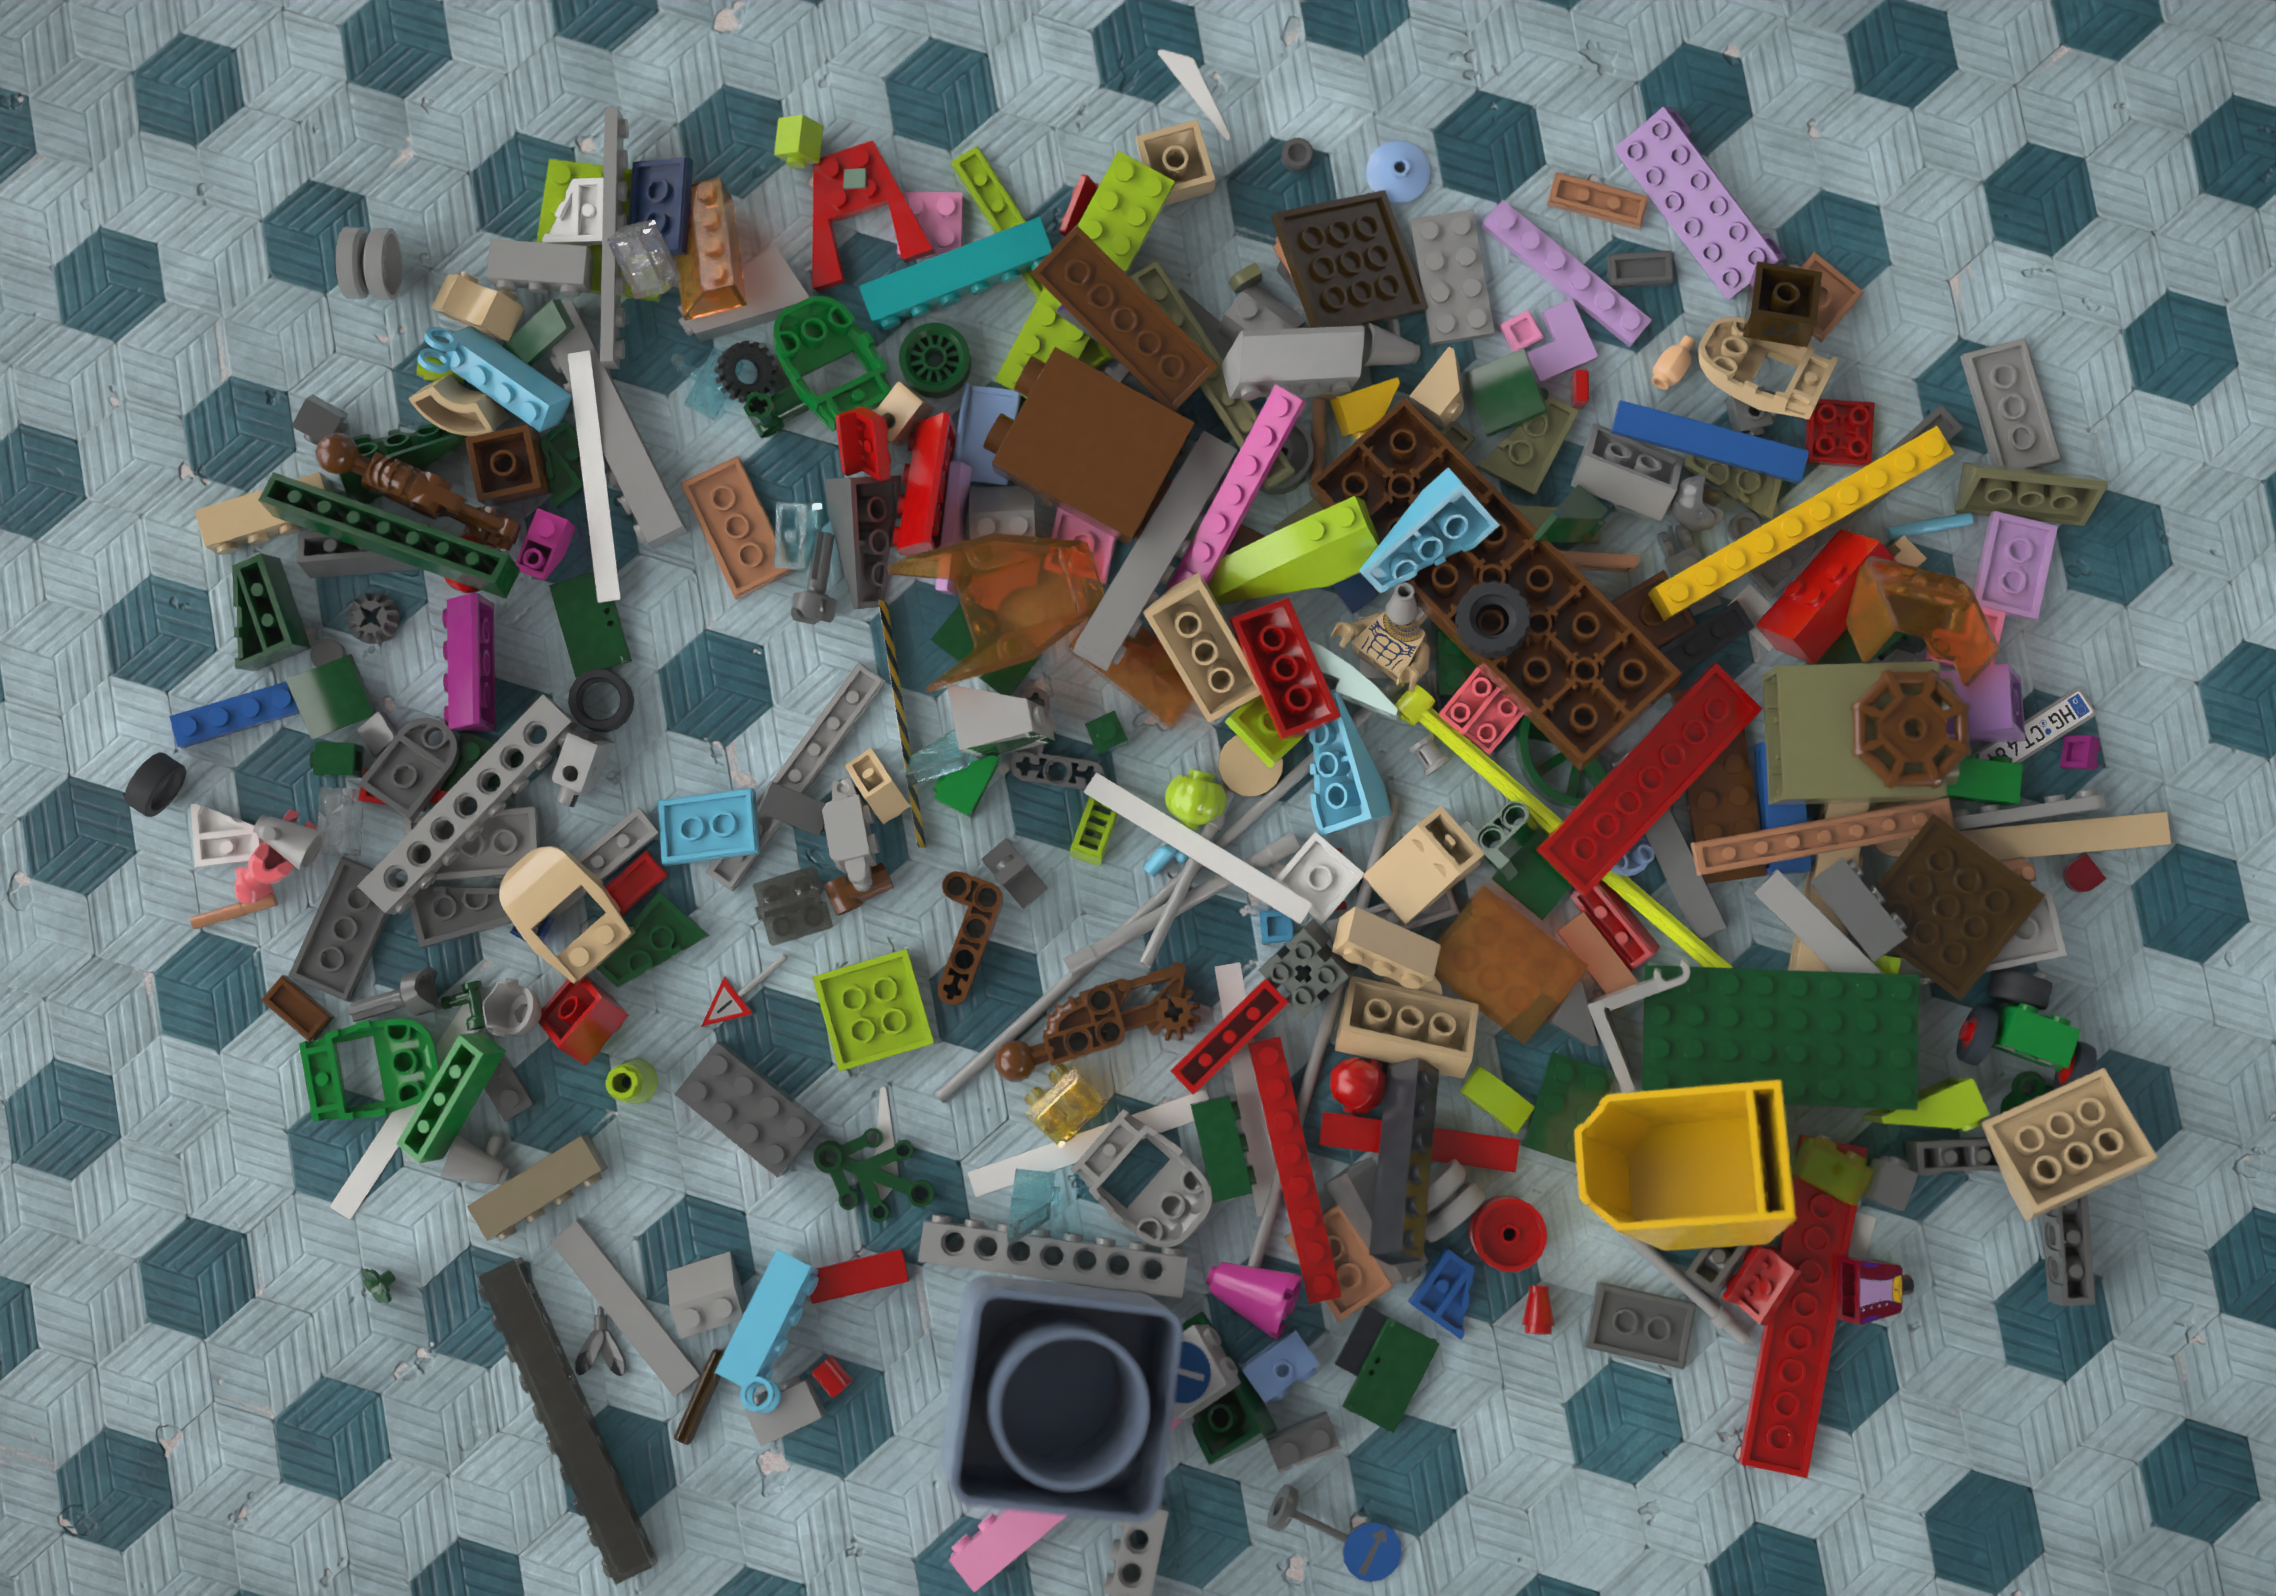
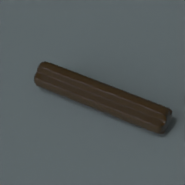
M715 1348L711 1352L674 1435L676 1441L685 1445H689L692 1442L721 1378L720 1375L714 1372L725 1351Z

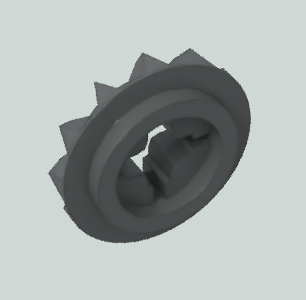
M364 593L360 598L354 599L351 608L346 611L348 614V623L346 625L355 638L367 644H379L387 641L394 635L399 625L400 617L396 604L389 597L381 593ZM364 610L373 613L379 610L376 617L382 626L380 627L372 623L366 625L368 618Z

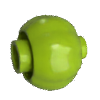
M1189 769L1188 776L1177 775L1170 781L1165 792V804L1169 813L1180 820L1182 825L1191 830L1198 831L1199 825H1206L1224 813L1227 797L1223 786L1213 783L1214 774Z

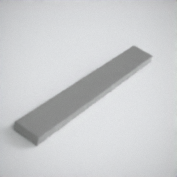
M858 662L773 778L772 782L805 794L886 681ZM765 791L762 793V795L756 802L757 810L764 796ZM757 811L761 854L784 822ZM760 854L714 860L705 873L733 892Z

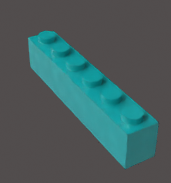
M1037 217L860 285L859 288L872 323L877 329L882 327L883 330H887L900 325V320L910 316L913 318L923 317L931 312V308L936 306H952L961 300L960 297L970 293L980 295L989 291L991 285L999 282L1008 284L1020 279V274L1033 271L1052 251V247L1041 218Z

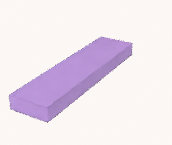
M950 461L935 587L937 591L950 595H958L972 467L960 461Z

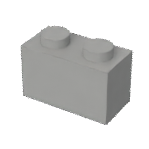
M797 1375L781 1383L782 1398L779 1406L774 1411L759 1413L750 1411L747 1408L744 1410L761 1447L824 1416L826 1411L810 1377L800 1380ZM768 1390L754 1396L757 1406L762 1405L767 1400Z

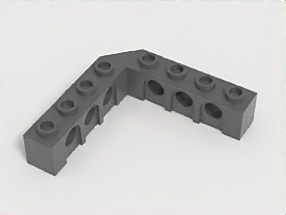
M1987 1137L1905 1140L1906 1162L1910 1163L1908 1170L1918 1173V1176L1939 1175V1172H1959L1970 1174L1972 1171L2001 1172ZM2088 1195L2042 1215L2048 1302L2061 1306L2096 1304Z

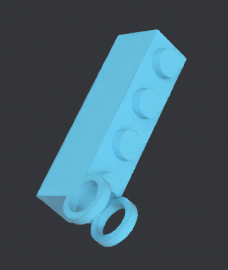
M469 326L453 333L440 327L427 329L424 339L427 344L435 349L427 348L419 352L418 362L422 367L436 373H445L449 369L539 432L563 422L572 395L475 327ZM438 335L445 337L450 341V343L439 342L435 340L432 336ZM425 357L437 358L441 360L444 364H433L429 362Z
M776 1249L714 1372L742 1386L740 1399L743 1406L750 1411L759 1413H770L781 1402V1389L776 1382L770 1380L773 1372L770 1368L776 1356L780 1357L788 1343L786 1336L791 1326H795L799 1322L803 1314L801 1306L806 1296L814 1292L819 1280L817 1277L818 1269ZM765 1385L768 1390L767 1400L762 1405L757 1406L754 1401V1393L759 1386Z

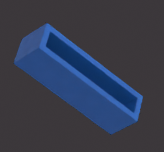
M1759 743L1753 746L1760 831L1812 822L1811 814L1806 812V804L1768 805L1766 744ZM1815 855L1766 863L1767 875H1771L1776 869L1782 874L1810 872L1811 865L1815 863Z

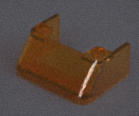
M1875 556L1868 557L1859 568L1846 624L1863 662H1868L1895 631L1923 637L1928 652L1937 659L1953 661L1962 684L1969 687L2001 652L1973 590L1961 579Z

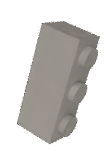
M490 239L487 278L498 290L515 292L516 288H528V291L536 294H548V290L560 291L561 294L577 297L580 296V292L591 293L594 254L587 246Z

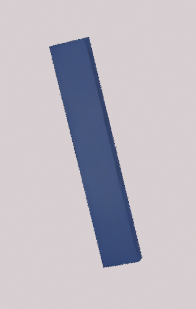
M1622 400L1618 402L1610 432L1618 436L1796 484L1802 481L1809 454L1808 450Z

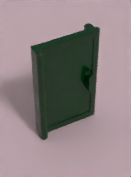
M594 572L549 585L576 678L590 670H606L632 662L615 600L600 603L597 601Z
M966 595L931 638V641L997 693L1011 696L1043 656V653Z
M1388 1317L1342 1407L1394 1433L1440 1343L1435 1338H1429Z

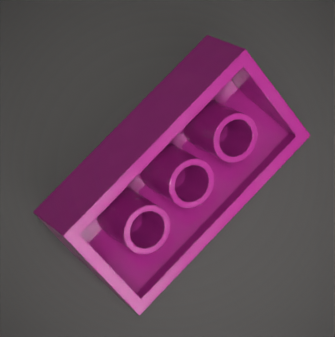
M469 593L447 599V609H443L442 613L443 626L447 628V641L443 643V656L445 660H448V673H445L443 677L444 690L448 693V705L444 707V721L446 725H449V730L456 733L496 731L494 603L479 593Z

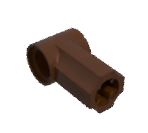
M883 862L877 864V866L870 867L873 885L865 892L857 891L847 875L830 881L823 886L836 916L850 912L862 906L864 901L894 888Z

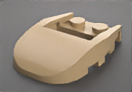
M1723 317L1710 324L1700 342L1698 357L1704 374L1714 385L1732 397L1758 410L1805 419L1811 418L1833 374L1838 358L1833 356L1829 360L1814 354L1815 346L1811 344L1807 348L1743 337L1744 318ZM1766 356L1798 367L1785 393L1777 391L1773 395L1757 390L1759 385L1752 383Z
M557 846L540 847L526 854L506 873L500 885V902L504 911L532 950L573 984L577 985L633 936L636 931L633 927H628L619 913L622 911L608 893L603 885V881L596 873L588 870L580 863L579 859L567 850ZM583 886L606 913L558 956H555L532 929L578 888Z

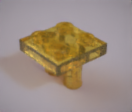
M1064 1064L1054 1067L1061 1074V1077L1057 1076L1053 1070L1050 1071L1048 1078L1055 1085L1046 1094L1042 1088L1035 1087L1031 1092L1037 1097V1100L1029 1093L1026 1094L1024 1100L1031 1107L1025 1115L1060 1148L1066 1142L1073 1139L1077 1132L1090 1119L1097 1116L1100 1110L1108 1103L1074 1068L1069 1071Z

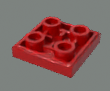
M1819 399L1811 418L1806 419L1805 450L1809 451L1806 464L1864 468L1871 464L1875 403Z

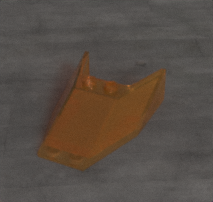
M992 533L909 555L887 567L889 575L945 579L953 582L973 639V651L925 687L927 694L1035 659L1092 616L1105 595L1088 542Z

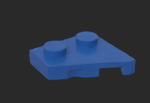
M1445 1247L1407 1302L1453 1335L1462 1339L1465 1332L1463 1328L1465 1310L1468 1309L1470 1301L1469 1287L1473 1282L1475 1268Z

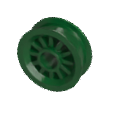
M926 323L913 329L903 340L899 351V364L905 381L915 392L929 398H944L956 393L968 380L971 372V355L966 340L956 329L943 323ZM933 339H938L937 345L933 344ZM928 341L929 346L926 347L923 343ZM945 341L949 342L945 347H943ZM937 354L944 358L939 366L932 367L927 364V360L932 355ZM948 368L955 370V372L952 374ZM928 373L926 380H923L922 378ZM945 374L948 377L944 381H942L941 375ZM934 376H937L938 382H932Z

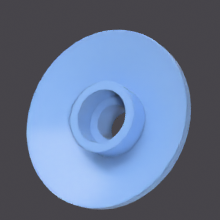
M1405 141L1388 142L1376 149L1370 157L1367 165V180L1373 192L1385 190L1390 203H1408L1418 198L1427 188L1430 180V164L1423 151L1414 144ZM1402 164L1405 167V171L1398 173L1395 171L1394 166Z

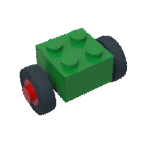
M2009 1003L2007 1007H1995V1010L1981 1005L1975 1006L1960 1028L1956 1049L1957 1058L1970 1065H1979L1987 1056L1990 1048H1994L2043 1067H2052L2056 1071L2053 1082L2054 1090L2093 1073L2096 1067L2097 1052L2090 1044L2078 1041L2081 1030L2071 1027L2070 1020L2056 1015H2051V1017L2038 1015V1008L2019 1003V1006Z

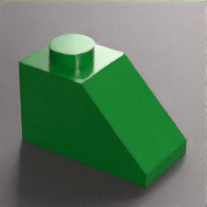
M991 755L951 768L946 775L941 773L932 790L936 792L934 799L972 818L1001 762L1000 758Z

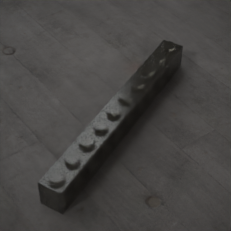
M516 1258L478 1276L480 1296L485 1302L489 1301L494 1313L491 1315L493 1325L505 1337L507 1342L505 1351L509 1360L512 1363L516 1362L521 1373L519 1375V1382L523 1391L531 1395L535 1404L532 1406L535 1419L539 1424L544 1425L548 1433L546 1437L548 1448L553 1455L557 1454L562 1465L560 1467L561 1477L567 1486L571 1485L576 1496L573 1499L575 1508L581 1517L585 1516L590 1527L587 1529L588 1537L591 1544L595 1548L598 1547L602 1554L601 1565L605 1575L609 1579L612 1578L615 1585L652 1568L658 1562V1558L523 1258Z

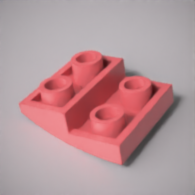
M1477 667L1438 715L1490 755L1524 714Z

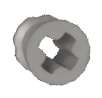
M1432 733L1409 748V751L1415 753L1425 767L1424 773L1426 776L1432 774L1451 760L1449 756H1444L1434 742L1435 736Z

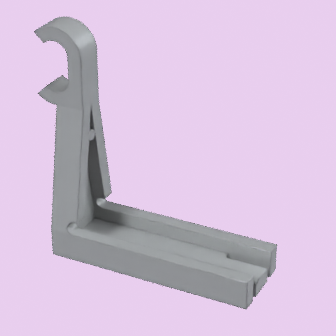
M1682 958L1679 965L1683 969L1681 976L1666 980L1662 977L1661 970L1655 968L1654 978L1590 999L1587 1005L1622 1093L1635 1090V1085L1638 1084V1081L1609 1009L1612 1011L1685 983L1689 978L1691 970L1689 963L1684 958Z

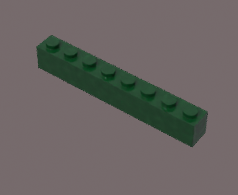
M275 472L272 473L258 500L275 518L507 599L520 572L519 567L509 554Z

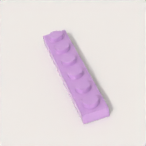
M1504 200L1498 204L1482 223L1481 228L1566 297L1572 299L1577 306L1628 347L1634 343L1652 321V319Z

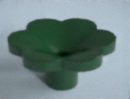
M365 1268L362 1270L364 1286L372 1293L375 1300L385 1304L391 1302L389 1285L396 1280L393 1273L387 1270L382 1275H379L374 1269L369 1270Z

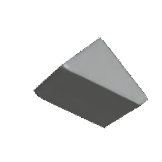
M382 711L375 713L357 729L374 758L385 750L398 733L387 714Z

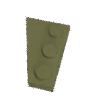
M1550 396L1545 401L1548 413L1522 423L1495 450L1485 457L1476 468L1534 497L1579 410Z
M1686 454L1683 464L1684 469L1695 476L1699 474L1705 475L1706 483L1711 484L1713 487L1722 488L1725 495L1769 522L1773 519L1782 482L1781 479Z

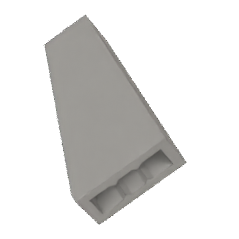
M775 245L680 305L678 309L683 317L678 321L688 336L695 333L698 340L703 342L774 321L784 309L809 298V295Z

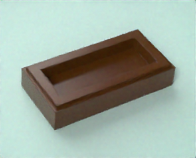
M282 975L261 999L265 1005L309 1042L315 1041L334 1019L330 1012L286 975Z

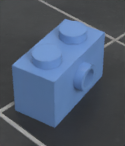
M1295 1327L1280 1336L1279 1339H1276L1243 1363L1241 1370L1265 1403L1270 1399L1275 1403L1290 1392L1288 1386L1296 1380L1302 1383L1312 1377L1317 1372L1314 1367L1319 1362Z

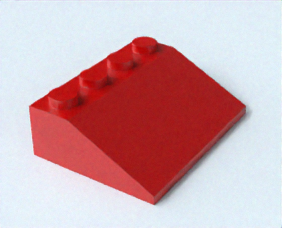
M943 412L916 424V431L909 434L908 451L912 452L910 464L905 463L903 470V483H907L906 494L900 495L898 502V514H902L901 526H895L893 534V546H897L900 556L938 561L949 463L953 459L957 435L950 413Z

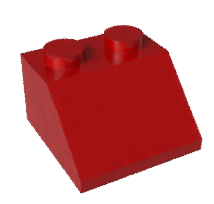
M586 976L577 985L567 979L541 1009L542 1015L538 1023L560 1050L586 1066L601 1051V1048L609 1038L621 1028L629 1015L611 995L590 977Z

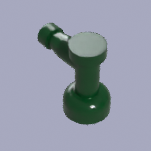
M481 981L462 984L463 992L441 998V1006L444 1010L451 1009L454 1006L469 1004L471 1016L466 1020L467 1031L486 1028L480 988H482Z

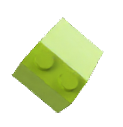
M1950 1077L1918 1091L1917 1111L1875 1109L1863 1114L1865 1121L1945 1127L1952 1130L1961 1128L1962 1131H1968L1982 1124L1980 1119L1990 1116L1974 1078Z

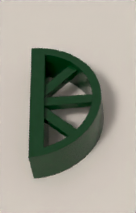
M1523 715L1519 721L1515 738L1516 758L1521 773L1531 788L1541 797L1555 805L1575 809L1583 800L1576 798L1581 772L1572 764L1566 795L1549 786L1541 776L1568 758L1560 752L1535 768L1529 754L1528 739L1553 743L1540 730L1531 729V721ZM1597 758L1582 770L1593 789L1607 775Z

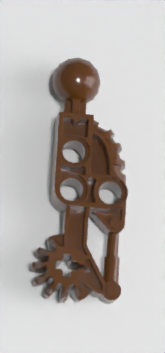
M328 434L317 444L315 451L316 460L325 471L336 475L352 471L363 477L361 486L434 520H437L438 517L448 516L466 525L464 529L465 534L482 545L500 552L510 551L512 545H515L519 537L518 533L521 527L515 519L502 512L497 515V510L488 506L474 508L466 504L465 498L451 491L452 484L433 473L424 472L378 452H375L373 458L370 459L360 454L354 440L345 434Z
M1175 962L1169 967L1147 973L1148 975L1129 981L1119 979L1079 992L1080 996L1076 998L1069 996L1067 1002L1061 1006L1057 1004L1053 1014L1046 1016L1047 1030H1043V1043L1029 1046L1025 1042L1015 1040L1003 1044L998 1049L994 1059L998 1074L1007 1081L1022 1082L1031 1076L1036 1065L1050 1061L1051 1066H1055L1115 1048L1124 1040L1125 1032L1147 1026L1153 1036L1158 1035L1163 1028L1167 1029L1165 1041H1170L1172 1031H1176L1177 1039L1182 1041L1184 1035L1181 1028L1184 1027L1190 1034L1195 1032L1193 1026L1187 1023L1188 1020L1195 1023L1201 1020L1200 1016L1190 1014V1011L1200 1009V1003L1187 1004L1193 998L1194 992L1183 985V977L1186 972L1185 966L1180 962ZM1169 981L1150 1003L1120 1011L1130 990ZM1098 992L1106 993L1110 997V1004L1104 1010L1095 1009L1091 1004L1092 997ZM1166 993L1169 994L1174 1008L1182 1010V1014L1178 1016L1177 1022H1173L1171 1018H1165L1164 1016L1168 1012L1169 1006ZM1112 1023L1119 1028L1120 1035L1117 1040L1108 1042L1102 1038L1101 1029L1104 1025ZM1076 1033H1082L1088 1038V1045L1082 1051H1074L1069 1045L1070 1038Z

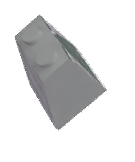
M955 685L947 687L959 751L982 759L991 755L999 756L1055 741L1053 731H1056V721L1052 712H1049V709L1024 698Z

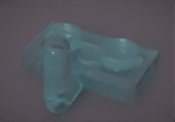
M714 347L702 370L689 364L682 354L675 353L671 357V362L677 371L696 381L684 404L715 420L729 392L723 394L720 389L724 386L722 383L717 384L716 378L719 377V373H715V367L719 365L716 361L718 357L723 355V351ZM741 360L737 363L735 369L737 377L745 365Z

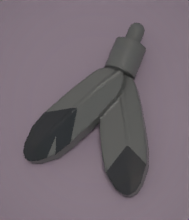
M602 1306L598 1307L597 1315H594V1330L588 1336L576 1358L575 1372L577 1375H583L592 1368L600 1351L607 1366L614 1374L622 1376L625 1373V1358L615 1338L607 1329V1315H604Z

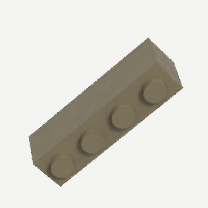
M583 1135L471 1203L467 1208L485 1239L488 1241L497 1237L501 1242L517 1232L515 1226L526 1219L527 1223L530 1224L546 1214L543 1209L553 1202L556 1206H559L574 1197L572 1190L583 1184L586 1189L603 1179L600 1173L608 1169L589 1135Z

